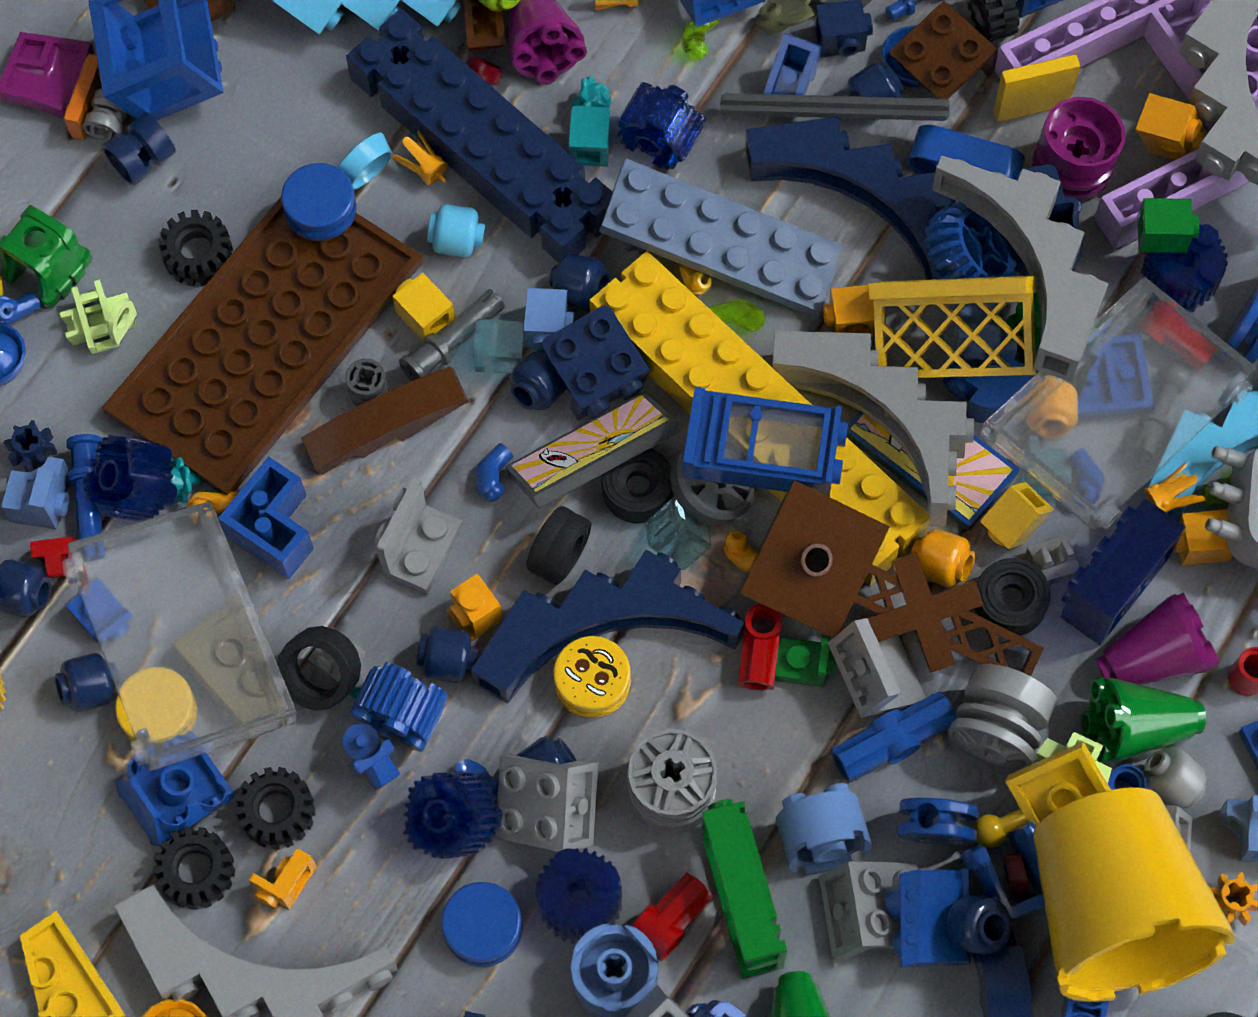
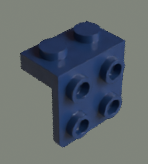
M609 306L597 308L548 336L542 342L543 352L572 396L570 409L578 421L587 415L590 419H594L609 410L611 407L609 403L620 396L627 400L644 389L643 383L646 381L650 369Z

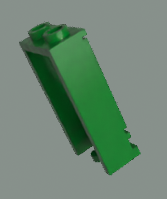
M724 799L710 804L708 810L702 811L701 836L743 980L784 969L787 947L785 940L779 941L781 928L779 924H776L777 914L747 812H745L744 801L733 803L732 799Z

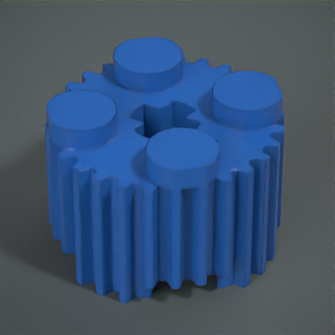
M385 662L383 668L374 666L370 669L349 715L359 722L372 726L377 731L379 738L383 740H390L391 736L395 735L402 738L401 743L419 752L424 751L442 715L449 695L441 690L442 688L432 683L427 690L422 682L409 676L411 672L403 667H398L395 664L391 665L388 662Z

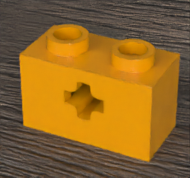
M1151 93L1147 97L1135 128L1148 153L1177 160L1199 149L1203 139L1208 134L1205 132L1206 129L1194 105Z

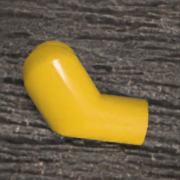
M680 264L679 271L684 285L693 294L701 295L710 289L712 285L711 276L707 277V274Z

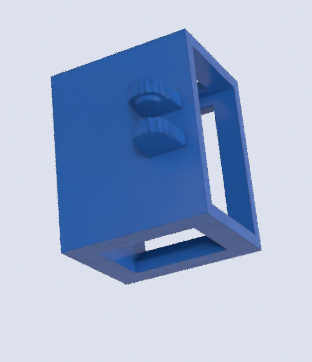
M88 0L103 97L136 119L143 113H147L157 121L224 93L220 75L222 66L217 58L218 43L216 39L214 40L207 0H158V6L137 15H132L117 4L123 0Z

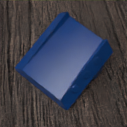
M192 732L168 741L164 749L153 756L141 754L131 759L127 772L115 779L119 798H122L149 837L150 844L159 847L163 840L169 841L172 839L171 833L177 830L180 834L184 831L185 827L194 825L235 798L233 790Z
M920 868L900 873L897 885L886 892L884 897L886 909L892 917L899 920V930L894 935L893 944L895 953L900 958L901 968L971 964V953L960 950L951 942L946 925L947 916L953 904L962 897L970 896L969 868L963 870H921Z

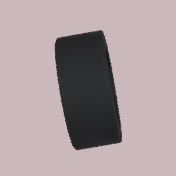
M317 626L303 630L285 645L278 656L276 672L279 684L288 698L304 708L315 711L325 710L342 702L353 690L360 678L361 662L357 649L348 637L336 629ZM312 646L322 649L331 655L337 663L341 675L338 684L332 689L326 690L315 687L308 682L300 672L297 661L301 650Z

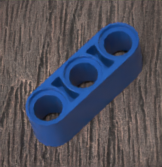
M930 124L919 126L907 159L908 167L919 174L936 172L941 156H945L951 159L963 160L972 166L990 172L1002 173L1008 178L1017 181L1019 171L1023 169L1025 156L1015 148Z

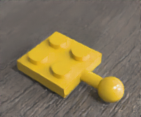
M1082 741L1007 775L1005 782L1020 809L1002 817L987 814L978 818L973 826V829L977 830L976 842L979 845L985 846V848H996L1004 842L1008 832L1030 822H1033L1037 827L1044 818L1057 809L1083 797L1111 790L1085 743Z

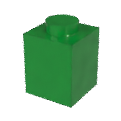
M1143 198L1137 215L1138 251L1187 253L1192 238H1197L1199 234V215L1192 212V199Z

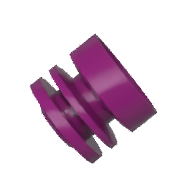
M1073 97L1062 100L1050 110L1044 122L1040 138L1032 156V167L1046 164L1054 165L1058 171L1064 197H1074L1079 201L1094 198L1106 188L1125 143V127L1120 116L1108 104L1094 98Z

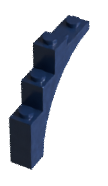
M838 117L746 129L745 152L751 182L785 180L810 183L840 192L866 205L887 221L909 245L924 271L926 280L941 279L939 274L933 271L934 264L932 260L927 258L930 250L924 244V240L927 238L925 228L929 226V219L934 217L935 213L951 203H956V200L932 190L935 172L902 177L901 161L899 157L893 158L891 144L850 149L848 133L846 130L840 131Z
M645 550L621 589L617 588L618 584L609 576L600 572L594 575L584 570L560 609L556 608L557 604L548 596L539 592L533 595L523 590L471 669L472 680L475 685L509 703L528 678L553 657L559 655L566 645L578 638L600 636L609 632L636 628L676 629L706 636L736 649L744 634V622L741 621V617L734 610L722 605L717 608L705 601L704 595L695 588L687 585L683 588L680 587L681 569L678 568V563L670 556L660 552L655 555Z

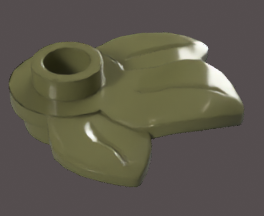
M770 0L759 9L755 22L758 28L764 30L767 35L778 34L788 27L797 25L814 16L812 9L808 6L811 0Z

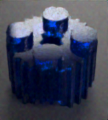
M641 82L618 120L620 130L616 138L620 139L619 142L625 145V149L634 152L636 148H639L642 153L645 152L647 155L653 156L655 159L652 163L659 168L664 167L667 170L669 168L674 170L678 162L681 163L686 159L707 119L702 113L694 110L695 107L688 104L689 96L687 92L678 86L669 85L667 89H661L659 86L654 87L649 83Z
M1199 224L1198 237L1192 238L1187 253L1147 252L1141 269V281L1144 282L1143 289H1147L1150 293L1153 292L1154 299L1164 295L1185 312L1187 309L1194 312L1198 304L1202 306L1205 300L1209 302L1211 297L1216 294L1228 261H1226L1228 254L1224 253L1226 247L1221 246L1222 240L1218 239V231L1209 224Z
M108 435V438L104 437L102 442L99 441L97 443L98 447L95 452L100 453V455H96L97 461L92 465L94 471L91 473L87 472L83 483H86L84 491L87 494L85 498L95 502V507H99L98 511L102 512L104 516L148 522V520H153L154 516H158L159 510H163L164 506L169 507L174 503L177 496V488L171 482L174 475L171 474L173 466L170 465L172 461L170 448L152 441Z
M470 772L433 773L430 776H422L421 780L414 782L415 787L408 788L410 803H405L408 812L404 813V816L408 817V821L405 822L406 829L403 831L404 835L409 836L407 842L414 843V850L423 849L424 854H431L433 858L449 859L479 853V850L486 848L485 843L492 841L490 836L495 835V830L499 829L502 825L503 813L499 808V804L494 803L497 797L490 794L493 789L485 787L487 782L485 780L480 781V776Z
M566 848L557 852L554 859L550 858V865H544V873H539L538 875L539 882H536L537 891H535L541 919L543 922H546L548 929L553 928L554 936L557 938L561 935L562 941L565 942L567 939H571V944H575L576 940H580L585 933L596 926L604 924L616 925L615 919L619 920L623 897L621 879L612 862H605L604 855L597 857L596 851L589 854L586 848L583 852H579L578 848H575V850ZM585 890L589 898L588 900L581 898L580 903L573 902L572 892Z

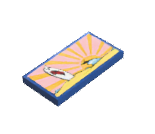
M859 411L849 422L846 437L927 499L919 473L905 449L884 427L862 411ZM974 435L973 443H965L964 459L957 458L956 476H948V485H956L955 510H947V516L969 532L1017 477L1020 469Z

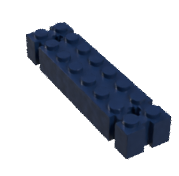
M400 8L379 26L381 37L378 40L372 41L367 37L346 55L350 79L370 97L379 92L382 108L422 142L417 133L420 129L434 153L447 162L450 168L532 239L539 233L542 240V249L558 263L567 254L579 255L585 250L586 235L590 232L596 238L602 234L598 231L613 191L596 177L588 183L585 180V167L434 36L425 41L422 26L403 9Z

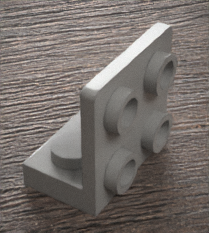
M413 478L408 488H402L397 494L393 505L395 513L389 524L384 522L379 528L374 545L377 546L378 559L380 560L385 577L428 595L464 525L463 520L426 505L422 483Z
M864 618L854 620L828 642L861 718L886 713L895 709L908 708L926 698L899 636L878 642L868 619Z
M510 754L500 756L496 837L561 853L593 846L598 762L583 759L564 764H555Z
M848 861L819 875L832 959H848L871 948H894L893 938L899 930V920L892 917L887 911L884 897L890 888L897 885L900 873L918 869L916 863Z

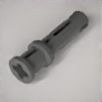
M487 289L484 294L452 320L443 330L437 334H428L423 338L424 344L410 356L404 355L401 357L399 365L411 381L431 374L441 364L447 365L451 362L453 352L484 326L486 322L505 308L500 296L496 292L493 294V290Z

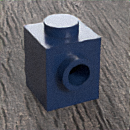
M861 0L816 5L814 28L818 45L821 46V57L835 55L852 56L866 50L867 36L873 35V25L870 13H864Z

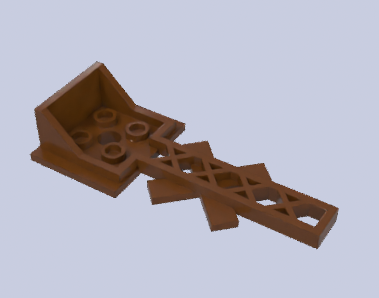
M793 480L743 581L744 585L740 594L831 638L839 634L853 603H856L877 614L867 619L878 642L909 631L916 632L930 673L955 665L951 650L980 664H996L1008 667L1002 650L1019 645L1030 651L1020 672L1029 676L1032 675L1044 647L969 612L968 610L983 606L977 584L974 580L940 593L932 594L917 552L891 560L896 576L872 565L890 526ZM813 548L821 549L826 555V565L819 572L810 571L805 563L806 554ZM870 573L875 576L880 592L864 598L858 595L867 574ZM885 581L895 585L896 587L887 589ZM902 592L906 605L894 608L890 596ZM883 599L885 607L874 602ZM951 617L954 628L944 632L940 620ZM959 617L969 621L970 623L962 625ZM982 627L986 629L991 646L979 651L971 650L965 632ZM957 635L959 643L949 638ZM997 635L1007 641L999 643ZM994 653L996 661L986 656Z

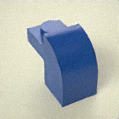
M1009 355L1003 358L1011 367L1024 366ZM954 361L949 368L961 367ZM1035 374L943 377L942 383L946 385V388L953 396L969 401L966 411L967 418H974L975 422L982 424H998L1010 420L1025 406L1027 395L1033 386L1038 383L1040 376Z

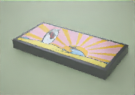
M642 392L505 467L510 478L538 508H541L676 435L680 430L676 420L648 394Z

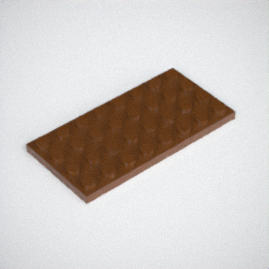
M280 197L107 400L102 409L107 416L167 457L174 460L181 457L184 461V466H188L190 471L194 472L202 481L218 492L227 495L235 492L391 303L397 288L404 281L410 279L423 264V257L358 213H356L350 227L333 239L314 241L301 237L289 226Z

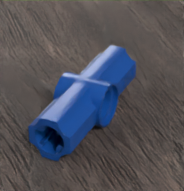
M938 691L903 711L899 709L889 711L874 720L868 726V730L831 749L835 766L841 776L850 783L887 762L889 765L898 763L915 753L922 743L948 730L952 721L957 719L954 708L948 698Z

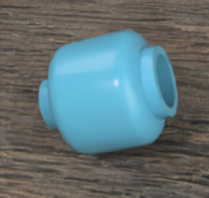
M443 204L438 212H431L427 242L433 243V249L437 254L468 258L471 256L474 246L482 247L485 224L478 223V213L473 208Z

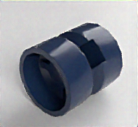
M143 113L127 126L128 133L126 135L117 133L102 145V150L112 166L133 186L151 172L150 165L152 163L159 166L176 152L175 146L167 133L147 113Z

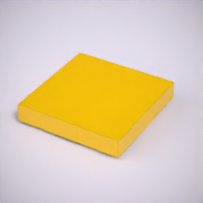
M1073 54L1003 71L993 110L996 121L1001 122L1048 111L1062 100L1072 98L1081 67L1077 55Z

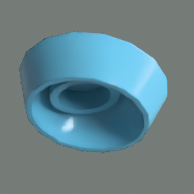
M381 132L375 133L361 141L347 153L337 166L348 176L354 190L361 188L371 181L390 160L392 151L384 134Z

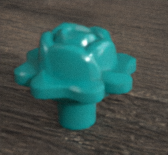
M593 76L581 79L579 95L571 99L572 107H610L612 102L609 97L610 91L608 87L602 82L597 83Z
M181 457L175 460L167 458L166 467L158 474L157 479L160 484L159 490L163 495L170 497L173 504L179 502L182 504L187 503L188 494L191 493L192 486H198L201 483V478L190 471L188 466H184V461Z

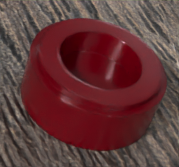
M471 56L467 59L466 65L484 81L495 85L499 84L503 75L501 67L476 56Z
M1021 853L1006 854L1003 857V863L1010 894L1014 897L1029 894L1028 881Z

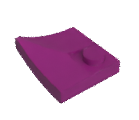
M20 32L0 79V101L27 106L64 119L85 59L88 54L94 55L95 51L92 43Z

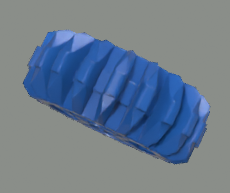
M958 201L947 205L929 219V226L925 228L927 238L924 240V244L930 250L927 258L932 260L934 264L933 271H936L941 279L1016 276L1014 268L1017 266V263L1011 256L1014 249L1009 247L1007 239L985 218L962 202Z

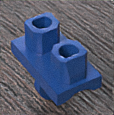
M365 723L354 724L344 732L342 737L343 749L349 757L356 759L348 764L354 775L363 772L375 790L380 789L400 775V772L388 756V754L395 750L389 739L379 743L377 731Z

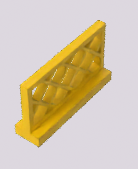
M1036 276L868 283L869 300L873 299L875 349L879 350L878 366H888L887 352L897 343L911 357L904 367H912L917 363L922 368L918 369V378L1036 374V370L1033 369L1036 361L1033 292H1037ZM1000 302L993 310L986 304ZM1008 302H1023V320L1013 330L998 313ZM970 303H976L988 315L975 330L970 328L958 316ZM947 304H959V306L953 311ZM913 305H921L915 312L910 307H908ZM929 305H937L949 316L935 332L919 317ZM886 306H898L910 317L897 333L886 324ZM992 320L1008 334L995 350L979 336ZM953 321L969 335L956 351L940 337ZM914 322L930 337L917 352L901 338ZM1023 328L1024 339L1018 334ZM886 334L891 338L888 343L886 342ZM1013 339L1024 349L1025 366L1011 367L999 355ZM973 340L989 355L980 367L972 368L960 357ZM934 342L950 356L941 368L933 369L921 358ZM995 360L1001 367L988 366ZM954 361H955L961 368H949V367H950V366L954 363Z

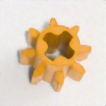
M1240 872L1235 879L1231 880L1222 873L1217 878V884L1220 889L1210 887V890L1228 923L1230 924L1233 920L1239 919L1240 923L1246 926L1251 921L1247 910L1258 912V901L1254 900V893L1258 889V884L1250 885L1246 882L1243 872ZM1228 895L1230 897L1239 896L1242 902L1240 904L1237 902L1229 903L1226 897Z

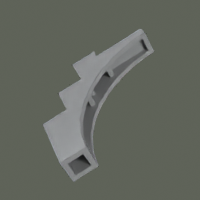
M1212 0L1186 33L1179 53L1191 65L1206 70L1194 86L1188 104L1194 105L1200 119L1211 121L1215 124L1203 139L1195 161L1200 163L1210 174L1219 175L1227 181L1238 170L1247 180L1258 185V110L1249 89L1246 69L1247 38L1250 27L1258 16V0Z
M941 156L936 167L932 190L962 202L985 218L1009 241L1024 262L1029 275L1036 276V294L1041 314L1040 345L1033 369L1073 382L1109 283L1098 280L1090 274H1080L1072 271L1084 231L1075 229L1067 223H1057L1048 220L1054 207L1061 181L1050 178L1044 173L1032 172L1026 169H1022L1017 181L1008 178L1002 173L990 172L972 166L960 159Z
M775 331L773 369L795 389L806 390L839 400L862 411L884 427L905 449L919 473L927 497L930 526H946L947 510H955L956 485H948V476H956L957 458L964 459L965 443H973L974 418H966L967 402L925 401L926 384H918V367L878 366L879 350H871V334Z
M154 885L115 905L124 926L163 999H174L175 1002L181 999L188 1000L199 992L198 987L205 983L222 1017H259L262 1014L260 1009L268 1006L273 1017H324L322 1013L329 1009L334 1013L352 1004L355 1000L353 996L364 989L369 988L370 991H374L385 986L393 979L391 974L398 971L396 963L387 947H383L354 961L323 968L282 969L247 962L221 952L196 936L172 913Z

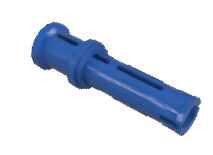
M94 434L74 435L66 440V447L71 450L72 469L68 472V480L75 486L77 556L85 558L88 552V559L104 555L99 485L105 478V471L100 468L99 449L103 446V439Z

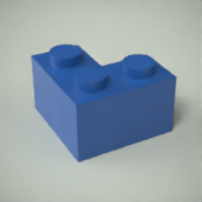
M268 456L218 517L224 535L287 579L292 577L314 549L309 532L289 518L307 496L302 480L299 476Z

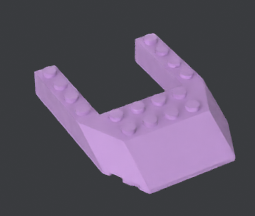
M1095 0L999 46L994 70L1001 79V74L1005 70L1073 54L1077 55L1082 67L1144 36L1189 101L1194 86L1206 70L1191 65L1179 53L1186 33L1212 0ZM1258 16L1250 27L1246 50L1249 89L1257 110ZM1202 120L1209 131L1215 125L1211 121ZM1197 149L1102 196L1094 219L1113 248L1116 249L1138 238L1137 215L1143 198L1192 199L1193 211L1250 181L1238 170L1235 171L1229 181L1219 175L1210 174L1200 163L1195 161L1199 151Z

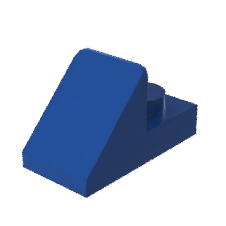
M784 33L763 94L805 95L809 82L813 81L816 76L821 46Z

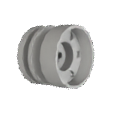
M980 664L976 666L965 689V698L969 703H963L958 706L956 711L957 719L952 721L948 730L949 737L966 752L997 766L1023 769L1032 765L1035 758L1034 750L1039 748L1041 743V736L1036 730H1042L1047 727L1056 706L1057 697L1050 688L1023 672L996 664Z
M677 729L654 732L637 745L629 761L628 795L634 813L644 825L660 833L679 834L693 830L701 824L702 811L708 810V806L715 802L718 768L711 749L696 735ZM671 770L674 775L680 774V780L674 782L671 777L665 778V772Z

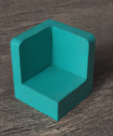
M573 106L571 108L569 154L583 166L608 167L611 130L610 107Z

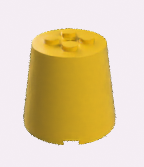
M1120 788L1092 794L1057 809L1044 818L1036 827L1034 842L1056 978L1060 991L1065 997L1077 1001L1100 1002L1114 1000L1116 998L1115 991L1137 987L1139 995L1160 990L1184 981L1211 967L1227 954L1224 945L1234 943L1235 938L1230 924L1162 799L1156 792L1144 788Z

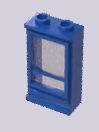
M695 387L683 458V478L784 492L789 491L793 480L830 497L831 484L840 485L843 460L835 459L837 446L845 447L848 422L840 421L841 406L830 408L706 391L703 387Z

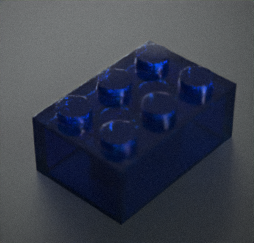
M1146 498L1136 509L1129 506L1115 524L1117 528L1111 537L1105 536L1091 554L1093 558L1087 567L1081 566L1074 573L1067 584V591L1061 598V601L1066 604L1060 617L1099 646L1103 644L1171 558L1186 528Z

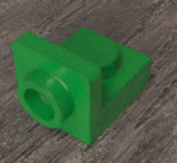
M822 635L821 642L780 637L775 681L824 687L826 674L834 675L836 666L835 658L828 645L831 637Z

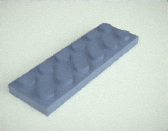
M625 158L598 231L815 318L822 313L823 304L825 303L843 246Z

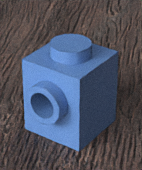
M527 288L524 321L525 347L533 348L536 351H543L542 342L545 338L574 322V312H568L567 290Z

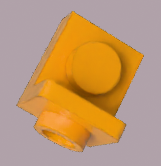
M296 848L291 858L286 856L278 865L274 874L276 879L274 884L255 873L251 874L248 881L253 889L256 890L253 896L272 909H275L280 904L290 910L317 866L312 856Z

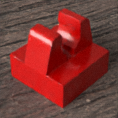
M70 536L30 541L31 556L38 560L45 559L48 577L69 576L68 556L77 555V538Z

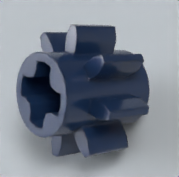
M31 420L29 425L13 426L15 432L12 438L4 440L6 448L12 452L7 457L12 466H17L22 462L26 472H32V469L40 468L46 462L47 457L58 452L55 445L50 442L54 437L50 429L45 428L39 431L34 420Z

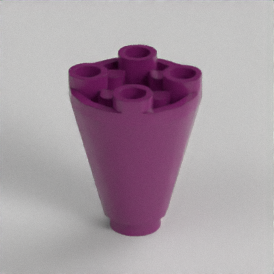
M520 0L516 6L510 9L509 51L511 62L520 74L531 79H537L541 84H550L556 81L559 75L570 70L578 61L586 56L587 49L582 31L556 0Z
M1184 593L1179 595L1173 594L1164 599L1104 649L1103 656L1095 659L1104 678H1114L1139 685L1204 673L1213 669L1212 666L1220 663L1211 642L1206 640L1200 629L1203 628V624L1193 605H1190Z

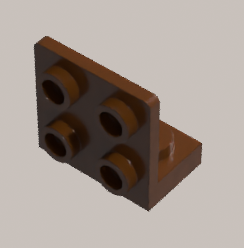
M943 0L890 51V54L901 67L936 99L948 100L977 71L981 70L988 77L995 71L998 49Z

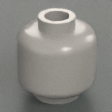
M1175 746L1153 752L1147 758L1143 771L1147 780L1146 789L1156 792L1164 805H1178L1183 809L1190 808L1201 800L1205 793L1206 772L1184 749Z

